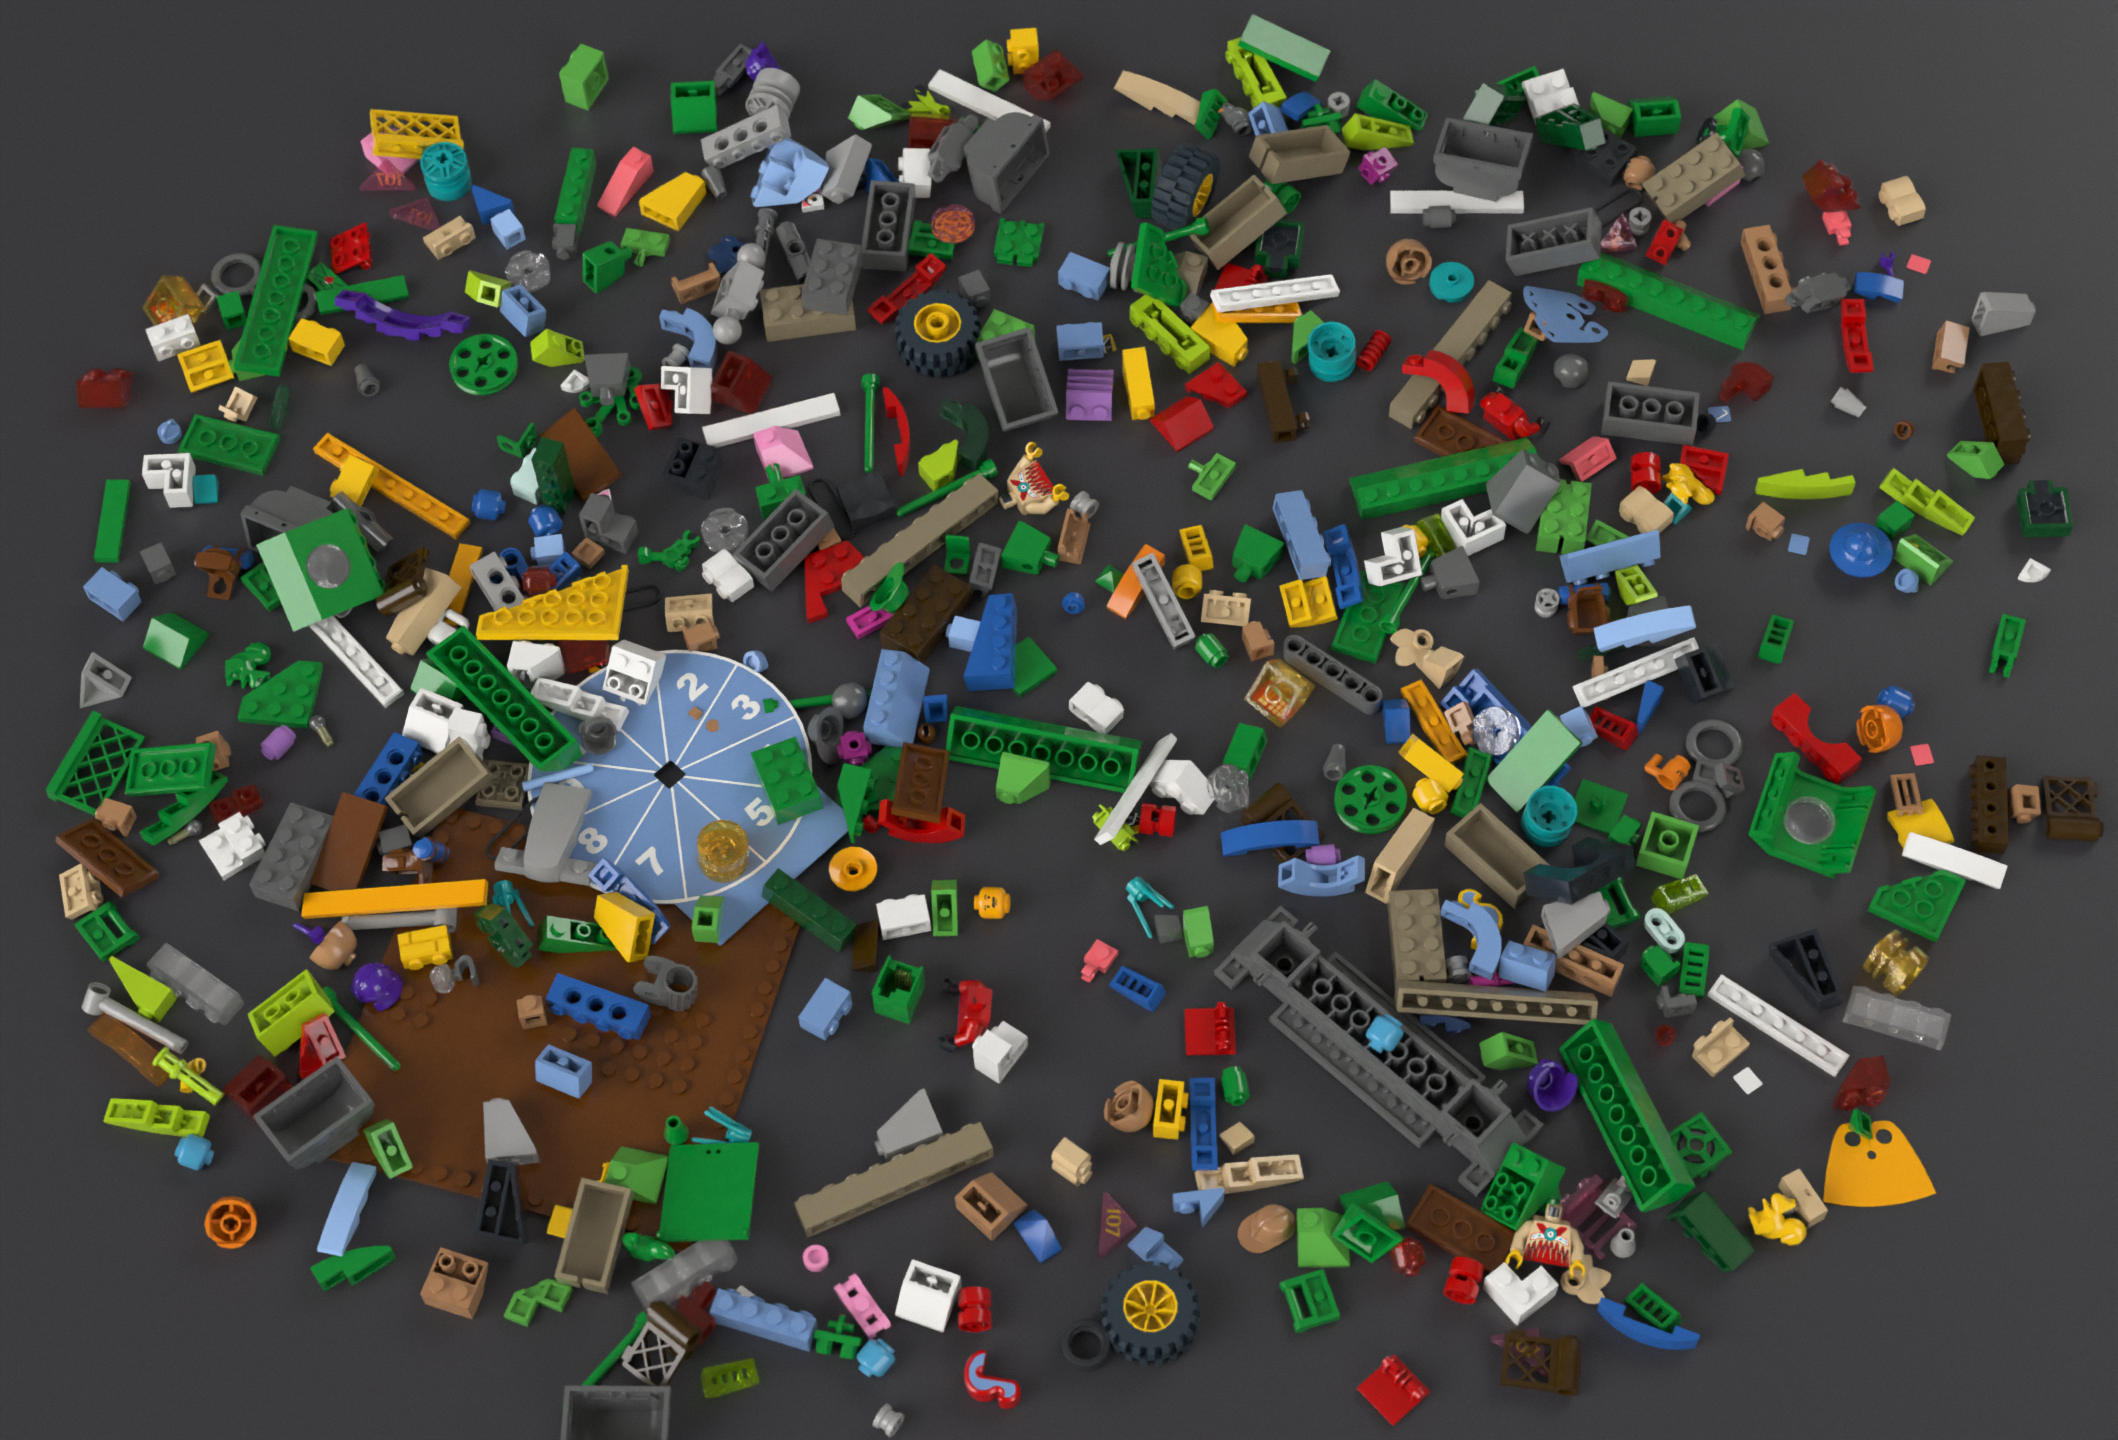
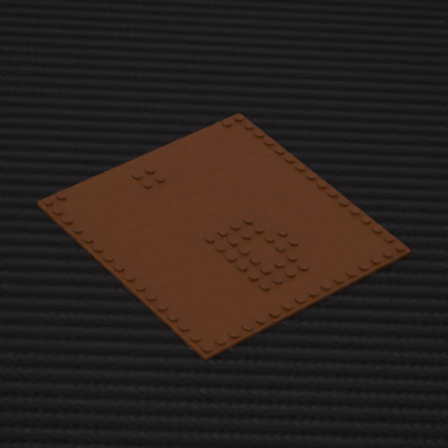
M457 808L435 827L431 837L433 840L443 841L450 851L449 858L445 862L434 864L432 883L485 879L488 881L487 901L493 903L492 896L495 895L493 886L499 881H511L513 888L519 891L520 898L534 923L533 927L529 926L516 900L509 905L511 916L533 943V946L529 949L532 957L519 968L510 966L505 961L502 955L488 941L487 937L489 934L483 933L476 925L478 920L473 913L482 906L457 907L456 930L449 933L453 959L448 960L447 963L442 965L431 963L423 965L421 969L410 970L409 968H404L400 957L398 934L434 927V925L395 928L382 963L389 965L390 968L396 970L401 976L403 984L401 994L393 1005L380 1012L373 1006V1003L376 1001L365 1003L358 1022L400 1063V1069L393 1071L370 1047L353 1033L345 1053L346 1057L343 1058L342 1062L375 1104V1107H373L374 1114L358 1130L360 1135L326 1159L348 1165L356 1162L376 1166V1172L386 1174L373 1154L363 1130L387 1119L394 1122L413 1168L395 1177L481 1199L487 1169L483 1102L502 1098L510 1101L540 1158V1163L519 1165L524 1211L551 1218L556 1204L573 1209L581 1178L594 1181L601 1180L604 1169L602 1167L603 1163L611 1162V1159L621 1146L669 1156L671 1144L665 1140L664 1130L666 1120L670 1116H678L688 1127L689 1136L680 1145L702 1144L693 1142V1137L727 1141L728 1139L725 1136L728 1128L711 1119L704 1112L706 1110L709 1111V1107L712 1106L732 1120H735L801 925L771 903H768L727 941L719 946L717 943L695 942L692 933L693 921L675 904H656L671 927L656 944L650 942L648 956H659L672 960L676 964L690 966L692 971L695 970V976H698L697 998L694 1004L690 1005V1009L686 1008L683 1012L681 1010L677 1012L669 1010L667 1006H659L643 1000L633 991L635 984L641 980L655 984L658 975L647 972L648 969L644 966L645 959L629 963L618 949L576 953H554L537 950V927L546 916L597 923L594 919L597 895L606 893L587 885L563 881L540 882L532 880L525 875L495 870V861L487 857L485 849L487 844L510 821ZM514 822L490 846L489 854L497 858L502 847L511 848L530 826ZM527 837L515 849L525 851ZM419 874L416 875L413 885L419 884ZM435 909L404 912L435 911ZM462 955L470 956L475 964L480 982L476 987L472 983L470 969L467 967L463 970L462 981L457 979L453 982L450 968L455 969L454 964ZM559 973L648 1004L651 1016L640 1040L634 1038L630 1040L619 1036L617 1032L611 1030L607 1032L602 1031L589 1022L585 1024L579 1023L569 1015L563 1014L560 1016L551 1012L545 998L557 974ZM674 984L669 987L678 993H683L690 989L684 984ZM527 995H541L545 1003L548 1025L523 1030L519 1020L516 1000L523 999ZM574 998L569 1003L575 1004L579 1002L580 999ZM596 1006L592 1009V1011H600L603 1007ZM619 1014L615 1017V1019H623L626 1015ZM537 1016V1017L527 1018V1020L536 1019V1018H540V1017ZM548 1044L592 1062V1083L579 1099L536 1081L535 1060ZM667 1171L657 1205L637 1200L632 1201L624 1234L634 1232L658 1239L657 1231H660ZM693 1241L663 1243H666L675 1251L687 1253L690 1251Z

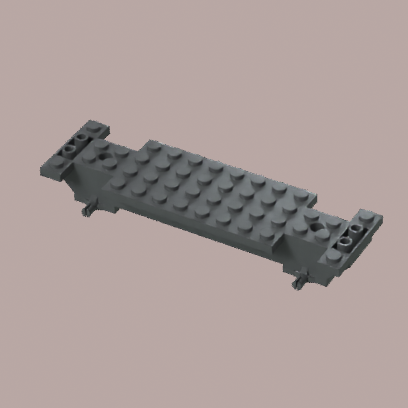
M1280 905L1214 970V975L1233 990L1250 974L1254 982H1258L1257 985H1263L1283 1004L1269 1017L1270 1023L1418 1148L1435 1132L1441 1135L1443 1141L1448 1146H1454L1473 1162L1458 1177V1182L1478 1197L1495 1179L1512 1142L1525 1147L1543 1129L1544 1124L1525 1108L1514 1119L1511 1115L1512 1110L1502 1103L1499 1095L1508 1087L1505 1082L1503 1083V1080L1499 1079L1491 1089L1482 1086L1481 1084L1486 1078L1484 1074L1425 1025H1420L1418 1019L1412 1014L1397 1012L1394 1006V999L1335 951L1325 960L1320 955L1321 951L1309 940V937L1318 930L1317 926L1313 925V922H1309L1302 931L1295 929L1298 926L1299 920ZM1286 966L1290 970L1281 971L1279 970V967ZM1385 1014H1388L1402 1024L1400 1028L1404 1034L1393 1051L1383 1050L1380 1053L1369 1046L1371 1041L1366 1037V1032L1377 1016L1384 1017ZM1473 1123L1478 1126V1129L1471 1130L1466 1125Z

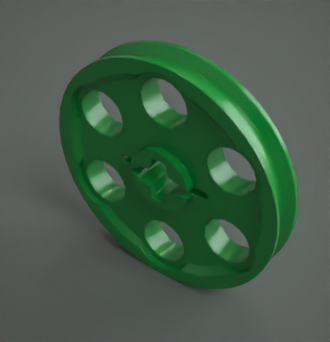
M478 334L465 339L454 349L450 357L449 367L452 378L460 389L473 395H490L503 390L513 381L518 370V359L513 346L506 339L494 334ZM485 342L492 344L489 349L480 348ZM465 351L472 353L469 358L463 359L460 357L461 353ZM502 352L510 353V356L506 359L498 357ZM486 362L488 363L487 366H486V365H482V366L480 367V363H482V364H485ZM462 370L469 371L466 377L457 376ZM501 370H505L508 372V374L503 378H499L496 376V374ZM479 380L487 381V384L483 387L476 386Z
M1374 765L1354 768L1347 772L1336 786L1334 798L1336 813L1346 826L1359 833L1379 834L1386 832L1400 822L1406 810L1407 793L1405 786L1396 774L1386 768ZM1371 774L1375 777V780L1372 783H1366L1362 780V776ZM1387 783H1392L1396 785L1397 790L1387 792L1383 787ZM1352 786L1355 789L1354 794H1344L1342 791L1343 787ZM1375 791V799L1374 801L1372 800L1371 803L1368 804V807L1366 809L1367 799L1373 796V793ZM1394 804L1398 806L1399 811L1391 814L1387 812L1386 807ZM1348 807H1353L1358 813L1355 816H1348L1344 810ZM1374 816L1380 822L1375 826H1371L1366 822V819Z

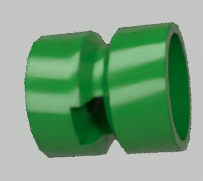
M1268 179L1264 182L1265 187L1278 198L1287 214L1297 206L1301 193L1293 186L1287 185V182L1271 184Z

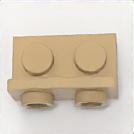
M459 216L423 237V240L439 260L444 256L450 255L461 246L470 243L476 237L473 226L470 223L467 224Z
M1210 590L1209 594H1204L1201 622L1246 626L1249 621L1251 599L1246 598L1247 594L1233 593L1231 597L1223 596V591Z
M712 594L665 597L667 631L678 632L682 631L681 627L683 626L690 629L696 624L710 622L711 626H713Z
M79 864L59 875L66 918L73 920L90 910L95 911L103 905L100 879L85 866Z
M1732 1018L1727 1019L1725 1022L1719 1021L1712 1028L1710 1035L1707 1037L1701 1036L1693 1045L1695 1049L1692 1057L1712 1077L1716 1076L1750 1045L1732 1026L1734 1022Z

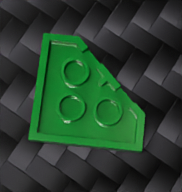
M1149 223L1140 224L1131 288L1176 309H1180L1181 303L1186 299L1187 285L1184 279H1180L1176 270L1178 264L1172 251H1168L1164 243V239H1166L1162 229Z
M299 660L243 696L238 714L239 722L274 726L285 725L287 727L309 729V721L312 718L324 668L322 662Z
M885 746L861 766L872 769L873 778L876 779L874 792H869L867 799L870 800L868 813L879 814L880 801L888 799L893 802L901 747ZM837 786L835 803L842 808L839 790Z
M1943 869L1934 872L1932 875L1910 878L1892 886H1881L1878 888L1868 911L1936 943L1966 879Z

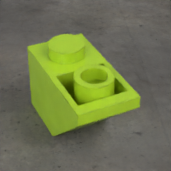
M469 270L465 293L477 302L499 307L501 305L502 291L510 288L511 282Z
M546 329L530 342L532 360L543 365L555 367L585 361L583 342L555 331Z
M955 439L950 443L943 444L939 450L931 455L924 456L918 462L919 475L933 491L954 481L959 458L958 441Z

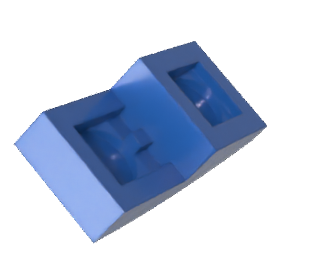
M1301 92L1286 100L1281 105L1280 111L1298 122L1307 115V112L1314 111V104L1319 103L1322 107L1323 103L1309 93Z
M1857 272L1855 274L1854 293L1872 300L1880 296L1898 303L1903 297L1904 281L1877 273Z

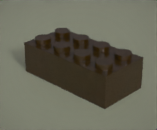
M2009 361L1982 364L1973 387L1986 442L1994 443L2004 465L2020 463L2022 455L2026 452V445L2031 439L2030 429L2026 428L2025 410L2021 409L2020 390L2016 389L2015 386L2016 374L2014 370H2011Z
M933 564L901 607L898 608L879 632L881 646L887 650L906 652L924 664L946 636L948 624L953 623L955 616L961 617L972 603V586Z

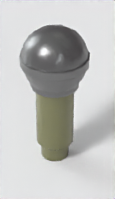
M320 715L313 716L309 721V727L319 734L323 743L328 748L334 746L333 739L326 729L325 719Z
M195 819L189 821L185 828L172 834L167 839L169 845L176 844L188 836L199 835L202 832V824Z

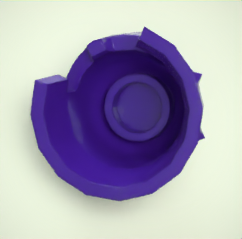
M763 41L756 49H752L751 54L746 59V72L754 82L759 71L765 68L781 70Z
M373 962L367 963L357 970L350 990L362 1003L376 1001L373 1003V1006L380 1012L389 1008L397 1001L403 984L401 976L396 970L390 968L389 965Z
M1542 1059L1538 1065L1531 1069L1528 1075V1094L1545 1111L1555 1112L1561 1110L1572 1101L1578 1087L1577 1075L1570 1072L1565 1074L1564 1068L1558 1062Z

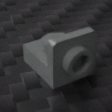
M1725 763L1715 766L1716 781L1725 799H1730L1745 791L1739 768Z
M1667 985L1661 987L1660 994L1656 997L1658 1009L1663 1010L1664 1018L1694 1014L1697 1005L1695 994H1678L1670 998Z

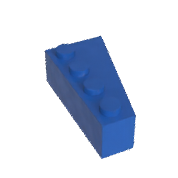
M1012 593L989 595L963 676L968 691L1015 688L1017 607Z

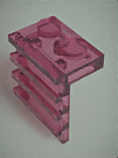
M1595 1174L1591 1179L1587 1177L1583 1179L1576 1188L1578 1190L1572 1196L1567 1194L1560 1201L1559 1205L1562 1206L1561 1220L1570 1221V1227L1577 1230L1582 1244L1584 1243L1593 1255L1596 1254L1602 1260L1605 1254L1600 1248L1626 1224L1632 1230L1637 1228V1224L1621 1211L1618 1215L1621 1220L1595 1244L1588 1238L1612 1217L1610 1214L1605 1213L1584 1233L1578 1229L1599 1208L1595 1202L1603 1193L1600 1190L1603 1180Z

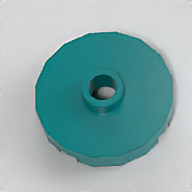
M1446 262L1435 267L1432 271L1429 286L1436 298L1447 300L1448 303H1456L1470 296L1474 286V277L1468 267L1461 263Z

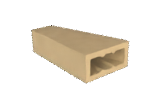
M425 567L423 579L428 586L427 595L399 611L386 637L392 643L391 648L399 654L403 655L404 652L410 655L415 654L462 588L447 574Z
M1415 808L1411 810L1375 860L1365 893L1387 904L1389 891H1395L1429 837L1435 818Z

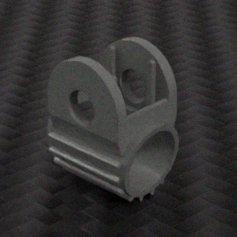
M647 956L644 961V966L648 969L647 972L658 976L655 984L642 980L637 982L633 988L634 993L647 1002L659 1006H667L669 1010H675V1012L680 1010L683 1012L686 1008L690 1009V1005L694 1004L697 998L698 976H695V970L692 971L690 966L676 964L674 961L663 957ZM674 984H684L690 989L686 992L678 993L669 987Z

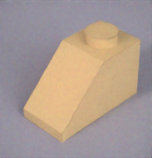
M1441 646L1436 651L1430 650L1423 657V664L1420 670L1440 690L1457 676L1464 656L1459 652Z

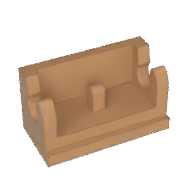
M713 263L708 264L710 267L708 271L679 282L676 277L671 278L672 287L681 304L719 290L721 278Z
M1945 321L1937 332L1932 369L1955 373V367L1962 368L1964 366L1969 327Z
M1067 508L1058 545L1059 561L1081 565L1090 530V523H1088V515L1086 513H1083L1082 518H1078L1075 516L1074 509Z

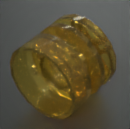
M730 820L713 821L706 825L698 835V864L701 872L708 879L720 883L735 881L747 869L749 861L748 838L746 832L739 824Z
M1898 930L1892 931L1874 946L1862 967L1867 973L1874 970L1872 977L1875 980L1886 973L1887 976L1882 985L1894 996L1901 994L1917 978L1930 959L1917 946L1905 952L1909 940L1905 937L1899 941L1902 934Z

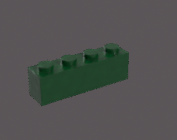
M542 437L531 459L543 505L553 507L557 512L566 514L576 490L565 446L562 442Z
M777 868L763 885L762 898L838 953L842 951L854 936L857 924L781 869Z

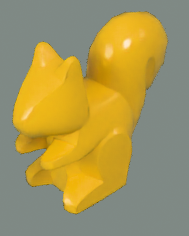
M1670 464L1671 470L1661 478L1663 481L1668 482L1666 486L1684 504L1688 503L1690 496L1702 505L1714 502V493L1695 478L1692 471L1685 464Z
M1774 1193L1771 1196L1772 1204H1769L1765 1198L1762 1199L1763 1210L1757 1212L1753 1207H1748L1749 1217L1756 1235H1762L1769 1239L1780 1238L1782 1243H1786L1789 1246L1798 1245L1805 1239V1224L1796 1218L1785 1219L1783 1215L1784 1212L1796 1207L1795 1199Z

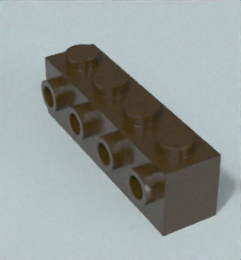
M1977 755L1974 763L1969 766V778L1973 779V785L1969 789V799L1973 800V807L1970 808L1969 817L1970 821L1974 823V829L1972 828L1970 832V843H1974V852L2004 855L2009 844L2006 757Z

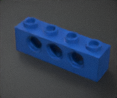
M394 732L354 793V796L370 801L378 799L376 803L386 805L389 808L390 805L385 800V797L410 777L412 769L418 766L422 760L423 753L419 743ZM397 761H403L398 765H394ZM385 780H390V782L382 784Z
M559 973L545 998L550 1011L560 1016L563 1014L569 1015L579 1023L585 1024L589 1022L602 1031L607 1032L611 1030L629 1040L631 1038L640 1040L651 1016L648 1004ZM574 998L580 999V1001L575 1004L569 1003ZM596 1006L603 1007L600 1011H592V1009ZM619 1014L626 1015L623 1019H615V1017Z

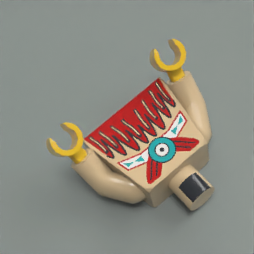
M1034 442L1027 444L1025 449L1027 455L1021 458L1007 480L1008 493L999 497L1004 509L1016 505L1023 515H1045L1058 505L1059 499L1066 501L1069 498V494L1063 491L1066 487L1062 484L1053 486L1038 461H1033L1034 457L1038 458L1042 455V449L1040 448L1033 452L1037 445Z
M1547 1204L1545 1217L1534 1215L1533 1220L1526 1221L1514 1234L1510 1248L1511 1253H1509L1505 1260L1507 1265L1510 1258H1514L1517 1260L1516 1269H1518L1522 1259L1569 1267L1571 1279H1573V1271L1575 1270L1582 1272V1279L1585 1277V1267L1582 1265L1584 1263L1583 1244L1577 1230L1570 1227V1221L1561 1220L1562 1206Z

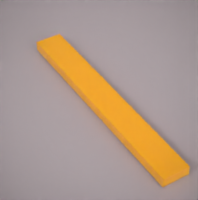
M329 433L313 448L314 453L340 468L343 460L347 459L349 455L375 466L379 471L371 488L454 539H457L471 524L470 519Z
M481 879L304 893L302 917L312 919L487 905L488 881Z

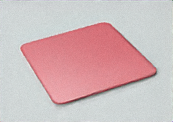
M1912 254L1906 267L1926 274L1931 261Z
M1928 744L1910 747L1916 766L1934 763Z

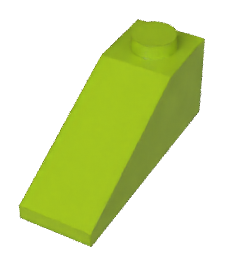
M1354 114L1342 128L1345 147L1365 151L1383 149L1384 147H1407L1414 144L1410 126L1369 116Z
M1638 565L1615 571L1620 597L1626 605H1635L1658 597L1657 591Z
M111 956L109 961L137 1006L138 1014L149 1020L152 1018L160 1023L177 1000L172 989Z

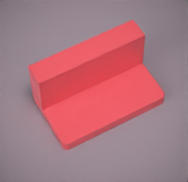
M1593 436L1561 457L1559 461L1561 464L1570 465L1576 480L1583 482L1617 458L1607 438Z

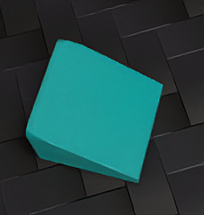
M216 475L193 476L195 504L218 503L219 482Z
M1672 492L1663 502L1674 513L1672 522L1675 525L1692 509L1690 505L1684 504Z

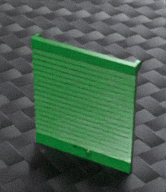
M759 1142L670 1145L660 1231H657L658 1240L661 1242L749 1240Z

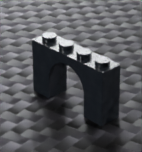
M1586 837L1572 845L1575 868H1559L1539 863L1523 873L1527 895L1573 905L1634 870L1636 867L1633 846Z

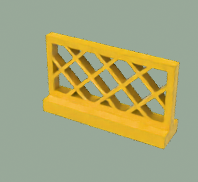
M370 110L373 136L372 151L374 156L421 159L423 152L429 146L439 142H451L457 144L462 149L464 148L463 140L460 137L458 116ZM376 118H384L387 122L383 124ZM398 120H406L409 123L407 125H404ZM421 121H427V122H429L431 125H429L428 127H426L425 125H423V124L420 123V122H421ZM442 123H452L453 126L448 129ZM393 124L394 126L399 128V130L395 132L392 129H390L389 126ZM415 126L421 131L415 133L411 128ZM437 128L443 133L438 135L432 130Z

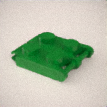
M1001 218L994 248V257H997V263L1013 265L1015 259L1018 266L1032 267L1033 262H1038L1045 223L1040 222L1039 225L1025 223V220L1014 222Z

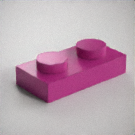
M869 605L847 617L846 621L859 640L885 626L894 614L882 609L873 611Z

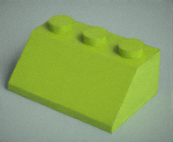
M306 969L248 1013V1017L257 1039L276 1057L281 1052L288 1050L295 1041L301 1038V1027L304 1022L323 1012L329 1018L335 1011L328 996L309 970Z

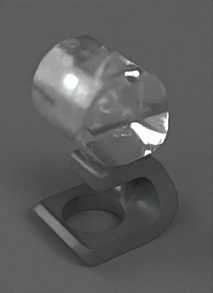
M462 955L455 962V969H451L447 964L435 967L430 973V980L435 990L439 993L451 991L455 985V980L462 981L463 970L466 967L470 969L473 985L476 987L480 983L475 964L468 955Z

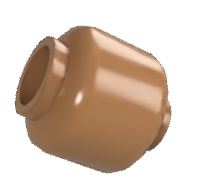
M1639 156L1629 160L1623 174V179L1629 188H1635L1640 191L1644 188L1642 184L1653 177L1655 167L1650 163L1651 160L1649 158Z

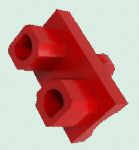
M1663 219L1645 256L1666 265L1684 229Z

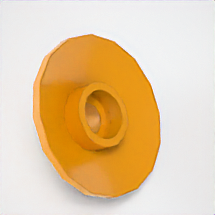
M848 847L840 850L833 856L829 865V874L837 887L845 891H858L865 889L873 882L877 874V864L869 851L861 847ZM853 870L858 872L855 875L849 874Z

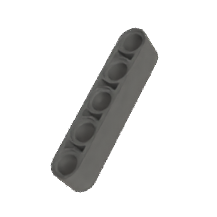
M1291 635L1285 639L1283 657L1288 664L1363 713L1374 715L1380 711L1382 691L1378 686L1301 636ZM1296 648L1298 651H1291L1290 649ZM1309 661H1316L1318 663L1312 664ZM1334 673L1337 676H1330L1328 674ZM1348 686H1354L1356 688L1350 689L1348 688ZM1372 698L1376 701L1370 702L1367 699Z

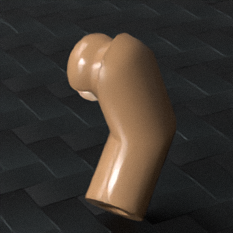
M1681 220L1676 221L1675 225L1685 230L1686 223ZM1684 230L1676 244V247L1683 251L1691 246V242L1684 234Z

